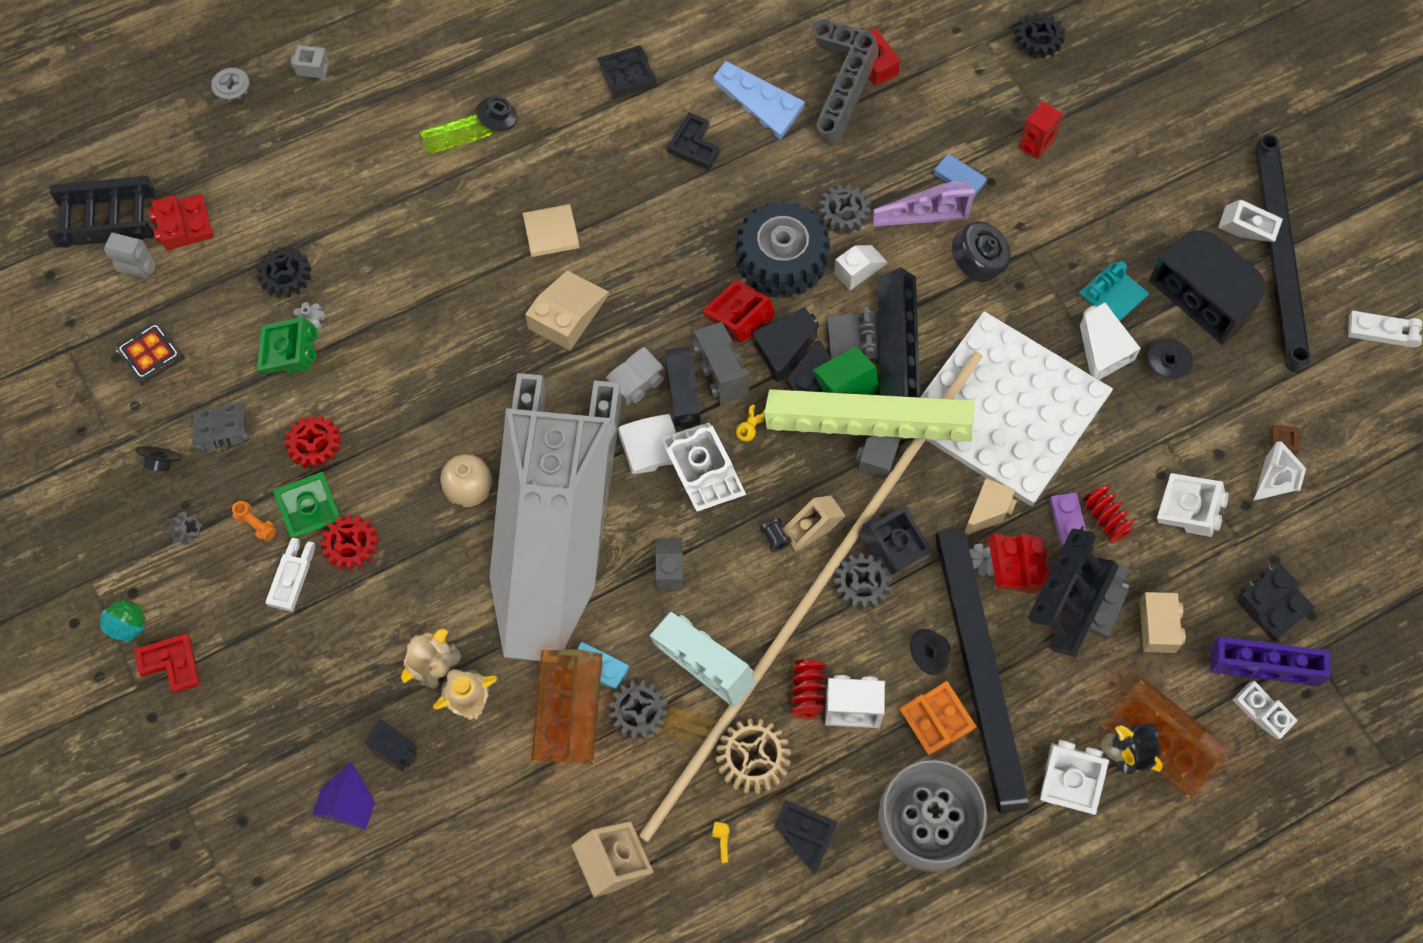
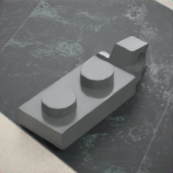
M1119 565L1088 630L1089 632L1108 639L1128 594L1129 585L1124 583L1129 571L1128 568Z

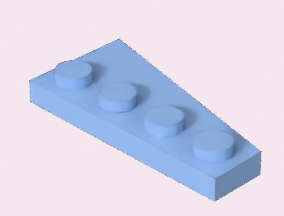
M727 61L723 63L713 77L715 85L730 98L741 103L745 111L755 115L759 119V123L765 128H770L774 132V136L779 140L782 139L805 105V102Z

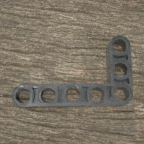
M821 19L815 22L812 27V33L817 45L824 50L847 56L816 124L823 141L833 144L839 141L878 57L879 48L875 36L871 32ZM843 106L840 110H835L837 107ZM828 127H833L830 131H825Z

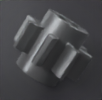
M181 512L177 514V518L174 517L168 520L170 526L167 533L173 538V543L182 540L183 545H188L192 543V539L201 537L199 531L202 524H199L195 514L187 517L186 512Z

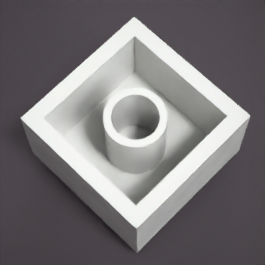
M837 675L834 678H829L825 700V725L880 728L884 716L885 681H878L876 677H863L861 680H854L846 675Z

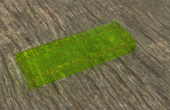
M476 114L420 131L428 155L496 134L495 130L484 126Z

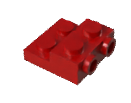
M202 193L180 200L177 199L176 195L152 201L153 208L149 209V214L152 222L157 223L158 228L153 229L157 242H162L167 251L214 238Z
M735 280L702 312L705 318L715 324L722 322L729 336L742 343L745 339H752L753 332L763 322L769 323L773 318L775 310L769 297Z
M998 534L989 537L996 588L1032 594L1040 592L1050 573L1047 570L1045 561L1047 548L1042 544V538L1025 534L1015 538Z

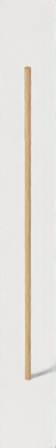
M974 351L942 399L954 400L982 359L981 353ZM914 438L753 670L754 673L752 675L756 683L755 686L735 709L731 705L728 706L640 833L639 837L647 843L649 842L836 571L841 561L859 537L858 533L864 530L862 525L871 520L926 439Z

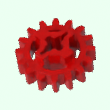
M309 414L307 421L300 417V424L298 426L293 423L291 424L293 432L285 433L288 440L284 441V445L288 449L286 452L289 458H292L296 465L301 463L304 469H307L309 464H312L313 468L317 469L318 463H322L326 467V460L328 458L331 460L336 459L333 452L341 451L338 443L342 442L338 427L334 426L330 418L325 421L323 415H319L317 420H315L312 414Z
M347 514L346 520L342 521L340 517H336V525L332 523L327 524L330 531L322 532L326 540L321 541L320 545L324 549L322 551L323 556L328 558L331 566L337 563L339 570L342 571L347 566L351 572L354 569V565H358L362 569L363 561L372 562L369 555L378 553L373 545L379 544V539L376 537L378 533L375 527H371L372 525L368 519L363 522L361 516L357 515L355 520H352L350 514ZM336 538L337 543L334 545L335 549L333 550V543Z

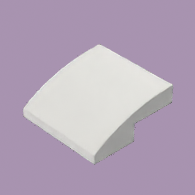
M670 414L645 418L618 427L617 431L632 474L656 471L658 466L673 464L660 439L676 433Z

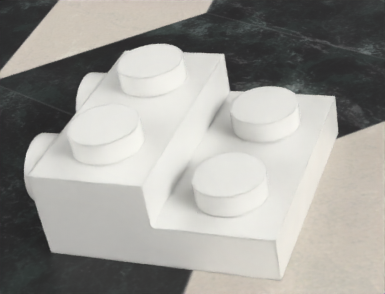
M1171 473L1157 516L1158 523L1184 527L1186 533L1212 537L1214 530L1219 531L1221 527L1222 516L1219 515L1221 507L1226 508L1228 492H1225L1222 481Z
M1059 740L1058 745L1051 743L1039 799L1096 815L1109 760L1103 757V751L1087 747L1086 752L1076 750V744L1068 741Z

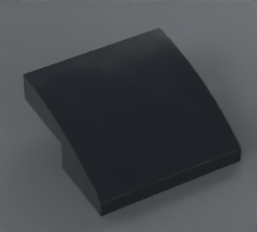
M641 45L597 58L613 99L657 86V79L649 66L648 57Z

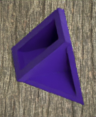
M352 761L321 788L312 815L366 830L375 802Z

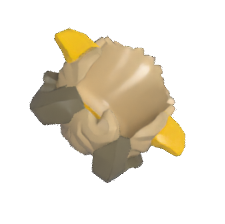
M439 629L434 634L426 632V634L415 635L414 638H411L410 643L407 645V654L403 664L406 668L401 675L403 683H407L414 678L419 680L420 685H425L435 690L440 685L438 679L444 677L449 672L450 666L458 664L461 654L454 643L448 645L445 642L448 634L446 629Z
M451 670L447 674L448 681L442 684L441 697L433 705V708L442 709L447 707L454 714L464 716L465 718L468 717L469 720L477 719L482 714L489 696V687L496 682L497 677H484L476 670L465 672L462 670Z

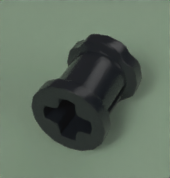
M781 518L770 519L760 526L761 533H765L770 543L769 549L771 552L780 551L792 543L791 538L786 536L781 526Z

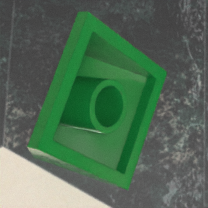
M857 347L812 370L825 393L873 395L879 392L876 366Z

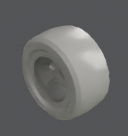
M931 760L907 766L894 776L886 786L880 799L878 819L883 840L897 859L916 870L939 872L958 866L974 853L986 830L987 812L982 792L970 775L948 762ZM927 794L928 799L923 802L919 801L917 795ZM938 795L947 799L948 802H945L943 799L938 798ZM909 809L915 810L917 817L909 819L906 816V811ZM927 809H937L940 813L937 819L933 818L932 813H927ZM954 811L957 814L958 821L953 822L949 819L948 815L950 812ZM924 828L927 831V837L919 838L916 834L917 829ZM941 829L946 830L949 834V837L945 840L938 837V831Z

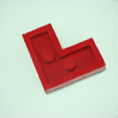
M188 633L134 649L138 672L141 677L167 670L170 688L174 694L201 686L192 642Z

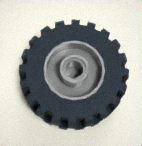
M773 201L768 202L763 208L758 206L753 209V215L751 213L747 214L743 219V223L739 225L736 236V264L739 267V273L742 278H746V283L752 288L756 286L757 291L762 294L768 292L771 293V297L777 298L778 295H785V298L792 297L793 293L801 295L806 292L807 287L812 289L817 285V280L822 279L825 274L830 248L829 232L827 226L823 225V220L819 215L816 214L814 216L812 209L809 207L804 209L800 203L793 202V204H788L787 201H780L778 204H774Z

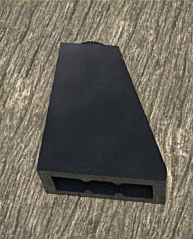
M806 307L753 332L752 344L777 383L783 380L817 337L818 320L813 313L810 314Z
M691 347L665 350L666 373L675 427H692L700 423V408Z

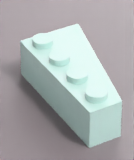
M670 612L650 634L657 648L734 709L756 684L752 675L754 672L747 663L733 655L723 646L717 644L704 631L694 628L692 623L683 615L678 617Z

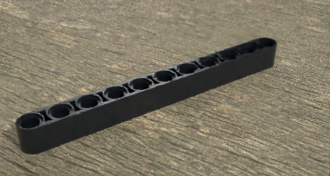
M963 528L937 531L936 544L997 810L999 814L1028 810V795L966 534Z

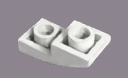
M1255 681L1249 682L1233 699L1241 710L1276 739H1281L1298 721L1279 700L1273 701Z

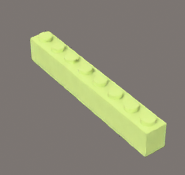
M769 389L764 414L767 429L777 431L788 430L972 442L975 424V401Z

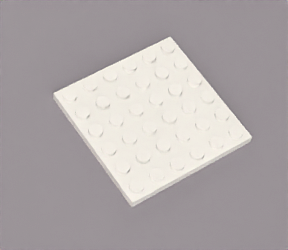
M984 311L920 397L942 399L974 351L981 353L982 359L954 398V400L975 401L973 441L958 442L926 439V441L985 478L1015 489L1014 496L1033 506L1107 400L1113 388Z

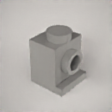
M298 45L296 53L291 57V67L294 68L296 76L319 78L320 81H325L330 64L325 48Z

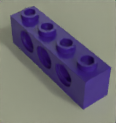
M1219 637L1211 646L1210 672L1321 686L1330 678V651Z

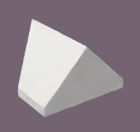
M1282 441L1276 442L1265 458L1254 500L1292 491H1300L1306 468Z

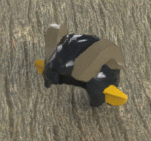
M1149 723L1148 725L1140 724L1127 728L1118 726L1115 728L1116 734L1108 733L1103 738L1101 749L1106 756L1113 760L1116 767L1128 776L1150 769L1158 772L1161 771L1163 764L1159 760L1161 747L1159 746L1156 725Z

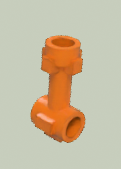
M238 501L232 506V516L238 523H248L257 531L255 536L260 540L263 539L267 542L274 537L276 529L273 523L269 520L263 523L252 514V507L247 502Z

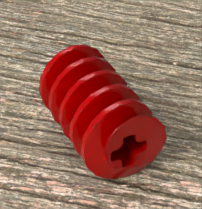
M1109 484L1096 488L1082 499V502H1086L1085 507L1087 510H1092L1091 516L1093 518H1099L1097 525L1104 527L1102 532L1104 535H1111L1108 541L1114 544L1134 531L1131 526L1135 520L1134 518L1125 520L1129 511H1119L1123 505L1122 501L1113 503L1117 494H1107L1111 488Z
M809 659L796 660L794 662L796 665L793 667V673L796 676L792 678V683L795 685L792 688V695L795 697L791 699V705L794 707L791 709V716L804 720L818 719L817 713L825 711V707L818 705V702L826 700V696L818 694L819 691L826 690V685L820 684L819 681L827 679V675L819 673V671L827 669V664Z

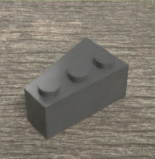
M722 322L695 330L694 341L691 342L695 356L699 355L701 358L700 368L704 377L708 376L711 382L708 384L710 393L713 398L717 397L720 405L749 395V372L747 368H741L739 363L741 357L739 353L734 352L733 342Z

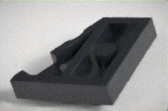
M820 340L814 343L787 378V385L791 391L823 392L812 370L832 359Z
M785 800L774 828L811 872L817 874L837 822Z

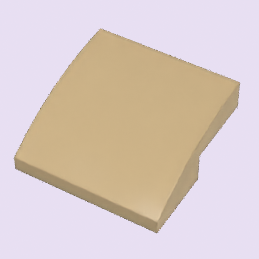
M570 204L523 213L532 257L580 248Z

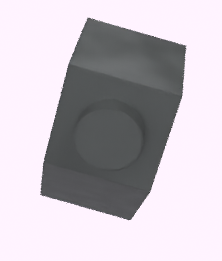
M872 436L868 438L865 447L860 446L855 461L860 462L858 471L886 480L890 474L901 437Z
M682 538L656 539L657 590H683Z

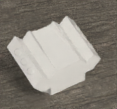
M710 423L660 438L696 511L746 495L734 467Z

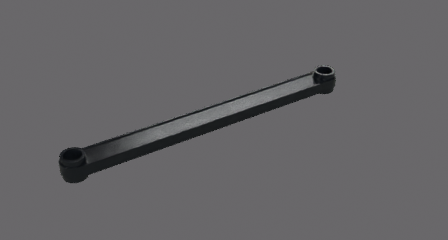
M1265 134L1258 140L1255 146L1263 210L1282 218L1276 240L1268 242L1285 360L1284 364L1288 370L1299 372L1308 365L1311 353L1307 337L1279 139L1273 134Z

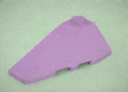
M952 181L940 184L874 209L872 225L885 226L966 220L969 218L975 194L974 188L968 182Z

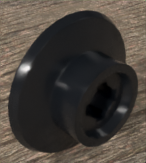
M494 96L486 98L476 107L477 118L489 129L506 131L513 128L517 123V113L510 102L504 97Z
M1163 339L1154 343L1148 351L1149 366L1162 378H1182L1190 372L1193 366V357L1190 350L1179 341ZM1165 361H1172V364H1167Z
M152 446L135 448L136 453L144 457L143 466L155 471H169L172 461H180L183 458L182 454L165 448Z
M930 629L916 631L910 642L913 660L923 672L929 675L944 673L950 662V645L942 635Z

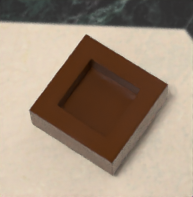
M1273 425L1270 429V450L1276 442L1282 441L1293 455H1297L1300 451L1299 427Z

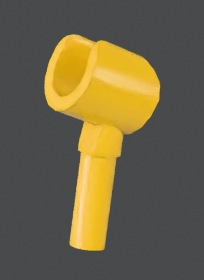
M715 822L712 837L721 838V863H728L727 844L729 827L725 823Z

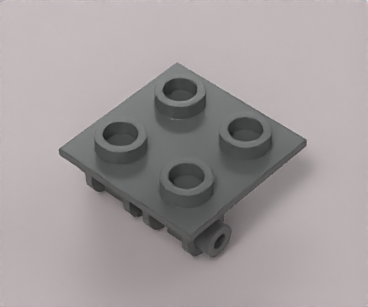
M862 307L858 314L827 316L831 359L854 347H857L868 359H879L877 313H873L869 307Z
M244 402L231 403L222 407L194 412L193 446L196 445L197 450L205 452L217 449V447L222 448V439L226 447L229 446V439L232 445L245 443V440H249L248 431L245 430Z

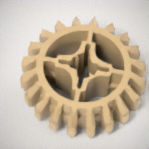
M748 719L747 727H744L742 722L739 721L737 722L738 731L729 727L727 732L730 737L721 736V742L724 745H718L717 752L723 755L717 756L716 762L724 764L719 768V773H728L725 777L726 783L735 779L733 785L735 790L743 784L744 793L748 794L749 788L754 787L755 794H760V786L763 785L764 789L768 792L771 790L770 781L778 786L780 784L778 776L786 777L787 771L782 767H790L791 761L786 759V757L791 755V750L784 748L788 745L787 739L778 740L782 735L781 730L772 733L774 726L772 723L763 728L762 719L758 720L757 726H753L752 719ZM747 737H758L752 744L738 743ZM766 742H769L775 750L776 763L770 761V757L763 751ZM759 748V760L755 758V761H750L748 765L749 753L752 754V752H756ZM732 749L744 761L740 771L735 768L731 761L730 754ZM754 769L770 770L760 776H748Z

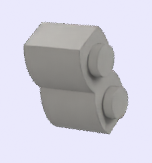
M111 233L104 249L106 256L113 260L115 270L120 273L148 279L155 269V261L152 255L148 253L145 243L140 239Z
M643 347L635 352L625 363L615 368L606 377L607 382L620 383L622 401L629 405L632 402H639L644 397L647 389L659 386L664 380L665 370L659 361Z

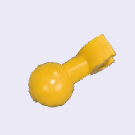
M754 404L749 408L748 420L740 423L736 429L738 439L745 442L751 441L755 437L756 424L762 423L765 420V410H763L762 414L754 417Z

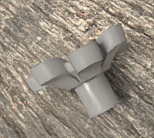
M304 302L301 309L295 308L293 311L295 317L306 318L315 325L317 330L322 328L319 320L326 318V314L321 311L322 308L317 303L310 306L308 302Z
M981 543L975 544L974 548L969 550L971 558H973V568L978 567V574L980 576H985L986 574L992 576L994 570L990 546L985 548Z

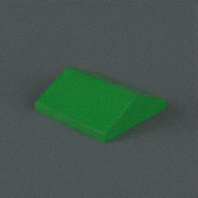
M323 472L273 490L291 539L328 526V523H336V517H340Z

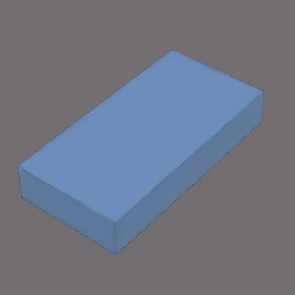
M950 154L934 170V175L947 183L952 181L968 182L974 188V197L987 182L986 177Z

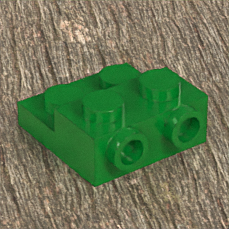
M299 317L261 326L257 371L264 375L283 370L289 374L311 370V362L316 360L313 340L318 338V331L315 325L306 318Z

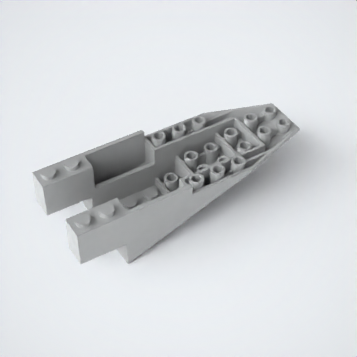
M517 373L512 409L506 408L489 578L504 658L558 663L595 589L622 397L620 383L594 380L589 416L544 412L547 391L543 376Z

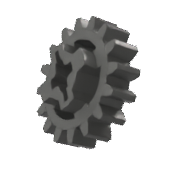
M838 184V190L830 187L829 194L823 193L822 201H819V216L823 218V225L830 224V231H833L835 228L839 229V234H842L843 230H847L849 234H852L853 228L860 231L861 225H867L868 218L871 215V201L866 200L867 194L863 193L860 195V188L857 187L855 190H852L851 184H848L846 189H843L841 184Z
M860 553L859 559H855L853 555H850L849 563L841 561V569H836L835 571L837 579H834V586L839 587L836 591L837 596L844 595L842 601L844 605L850 601L852 602L853 610H855L857 605H861L862 611H866L867 605L876 609L877 600L881 603L885 602V595H889L891 590L888 585H891L892 578L886 577L889 574L888 568H881L882 559L874 562V556L870 555L868 559H864L863 553ZM846 576L851 583L849 588H847L845 583ZM876 576L879 577L880 588L878 587V583L875 582ZM858 580H859L860 582L866 580L867 583H866V582H863L862 584H859V583H858Z
M645 680L641 681L640 686H636L634 681H630V688L628 689L621 685L622 693H613V699L616 702L609 703V709L615 711L609 714L610 720H617L613 724L614 729L622 728V737L630 733L632 741L636 740L637 735H641L644 741L647 740V733L649 732L656 736V727L664 728L665 726L661 718H668V712L662 710L668 707V703L666 700L660 701L664 697L663 692L655 693V684L647 688ZM640 694L646 695L651 699L647 700L644 697L640 696ZM628 697H631L628 703L622 706L623 702ZM637 706H640L642 710L640 715H637L635 711ZM656 713L655 718L649 724H647L646 722L648 721L650 716H653ZM631 721L632 723L636 724L637 727L631 726L626 722Z

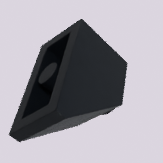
M382 719L378 721L364 742L375 757L403 772L405 767H410L417 756L415 744Z

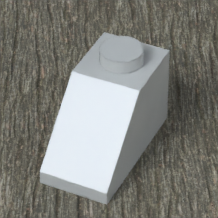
M1240 199L1226 205L1218 228L1241 238L1274 242L1282 218Z
M872 245L854 246L836 259L834 274L851 290L887 265V261Z

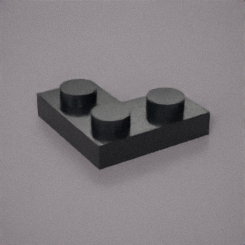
M688 112L668 144L667 153L710 170L720 154V147L702 140L710 127V121Z

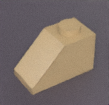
M986 478L965 533L972 534L1003 522L1006 513L1011 515L1017 500L1012 499L1015 489Z
M832 496L813 498L783 530L786 536L791 538V545L797 551L830 532L845 517V514Z

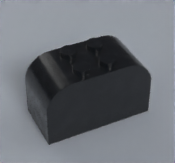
M1205 230L1188 232L1160 255L1149 279L1151 284L1221 345L1225 344L1248 323L1266 291L1265 279L1252 263L1238 254L1230 244L1225 243L1214 233Z

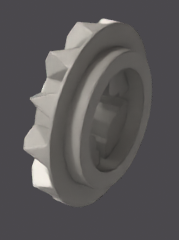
M227 68L214 76L211 86L214 94L220 100L227 99L231 102L233 98L240 99L242 94H247V88L250 86V83L244 71L237 68ZM233 80L235 85H233L232 89L229 90L227 86H230V83H232Z

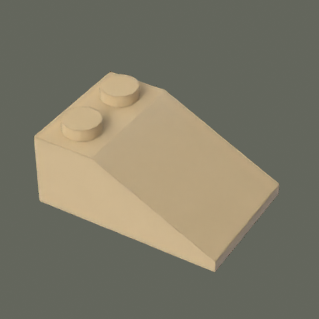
M566 271L537 297L525 314L528 329L571 350L608 297L609 292Z

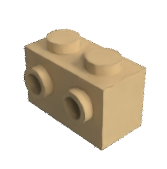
M1145 592L1139 601L1143 652L1176 653L1182 644L1185 643L1186 638L1185 629L1181 628L1180 618L1183 617V604L1178 600V593Z

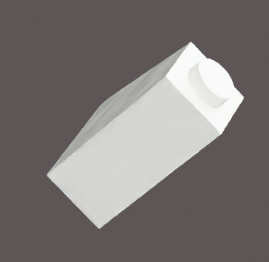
M1106 303L1098 307L1092 306L1083 313L1084 317L1081 321L1080 329L1091 376L1100 380L1136 359L1141 348Z

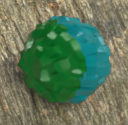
M126 599L114 602L101 614L100 629L111 638L120 639L125 642L133 640L144 630L145 617L143 616L144 613L140 604Z

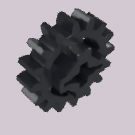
M1036 11L1033 17L1026 14L1024 20L1020 19L1018 26L1015 28L1014 42L1019 43V50L1025 49V55L1033 53V58H1036L1038 54L1041 55L1042 59H1045L1047 53L1050 56H1054L1055 51H1060L1065 40V28L1061 27L1062 22H1055L1054 15L1050 18L1046 17V12L1039 16Z
M278 247L275 254L272 251H268L270 257H262L263 265H257L259 273L256 276L262 289L267 290L270 296L276 293L278 298H281L285 293L288 298H291V292L293 291L300 294L299 288H307L305 280H311L312 278L309 273L312 271L306 255H301L298 249L292 252L291 247H287L286 251H282Z

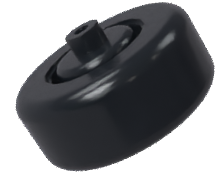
M982 221L969 223L955 235L952 242V254L956 264L965 275L973 280L980 282L991 281L1009 266L1011 258L1009 245L1003 234L989 223Z

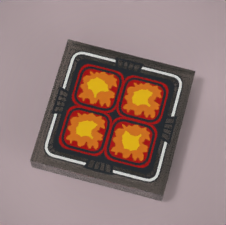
M158 320L114 347L142 386L185 359Z

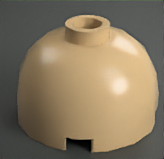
M462 454L453 457L445 464L441 472L440 483L444 495L451 503H456L463 507H472L479 505L487 499L491 486H493V479L490 468L481 458L475 455Z

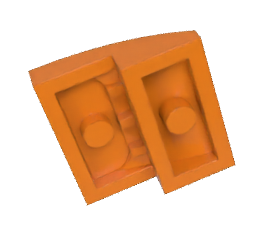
M948 681L925 695L921 694L900 708L929 756L977 729L976 724Z

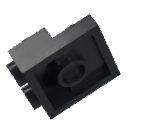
M905 506L897 511L893 507L880 515L882 519L877 521L876 517L872 518L862 525L864 530L858 533L872 556L877 553L880 555L891 575L933 551Z
M1281 564L1276 568L1272 565L1268 566L1259 574L1262 579L1256 584L1251 580L1240 589L1242 595L1236 601L1273 641L1278 639L1315 608L1296 588L1299 585L1297 580Z

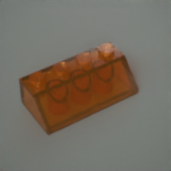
M580 649L541 651L532 761L593 765L603 653Z
M1143 677L1102 725L1108 732L1114 734L1117 733L1115 728L1118 726L1127 728L1140 724L1148 725L1149 723L1156 725L1159 746L1161 747L1159 760L1163 764L1161 771L1158 773L1190 799L1223 764L1232 751L1225 743Z

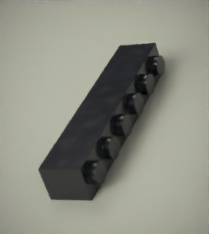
M900 267L877 277L880 396L920 398L916 276Z

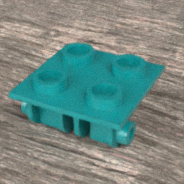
M1122 261L1119 263L1115 262L1114 264L1111 263L1079 292L1093 306L1098 307L1106 303L1119 321L1149 295L1145 289L1125 274L1127 265Z

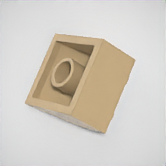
M631 821L591 830L571 845L593 897L615 892L654 873Z

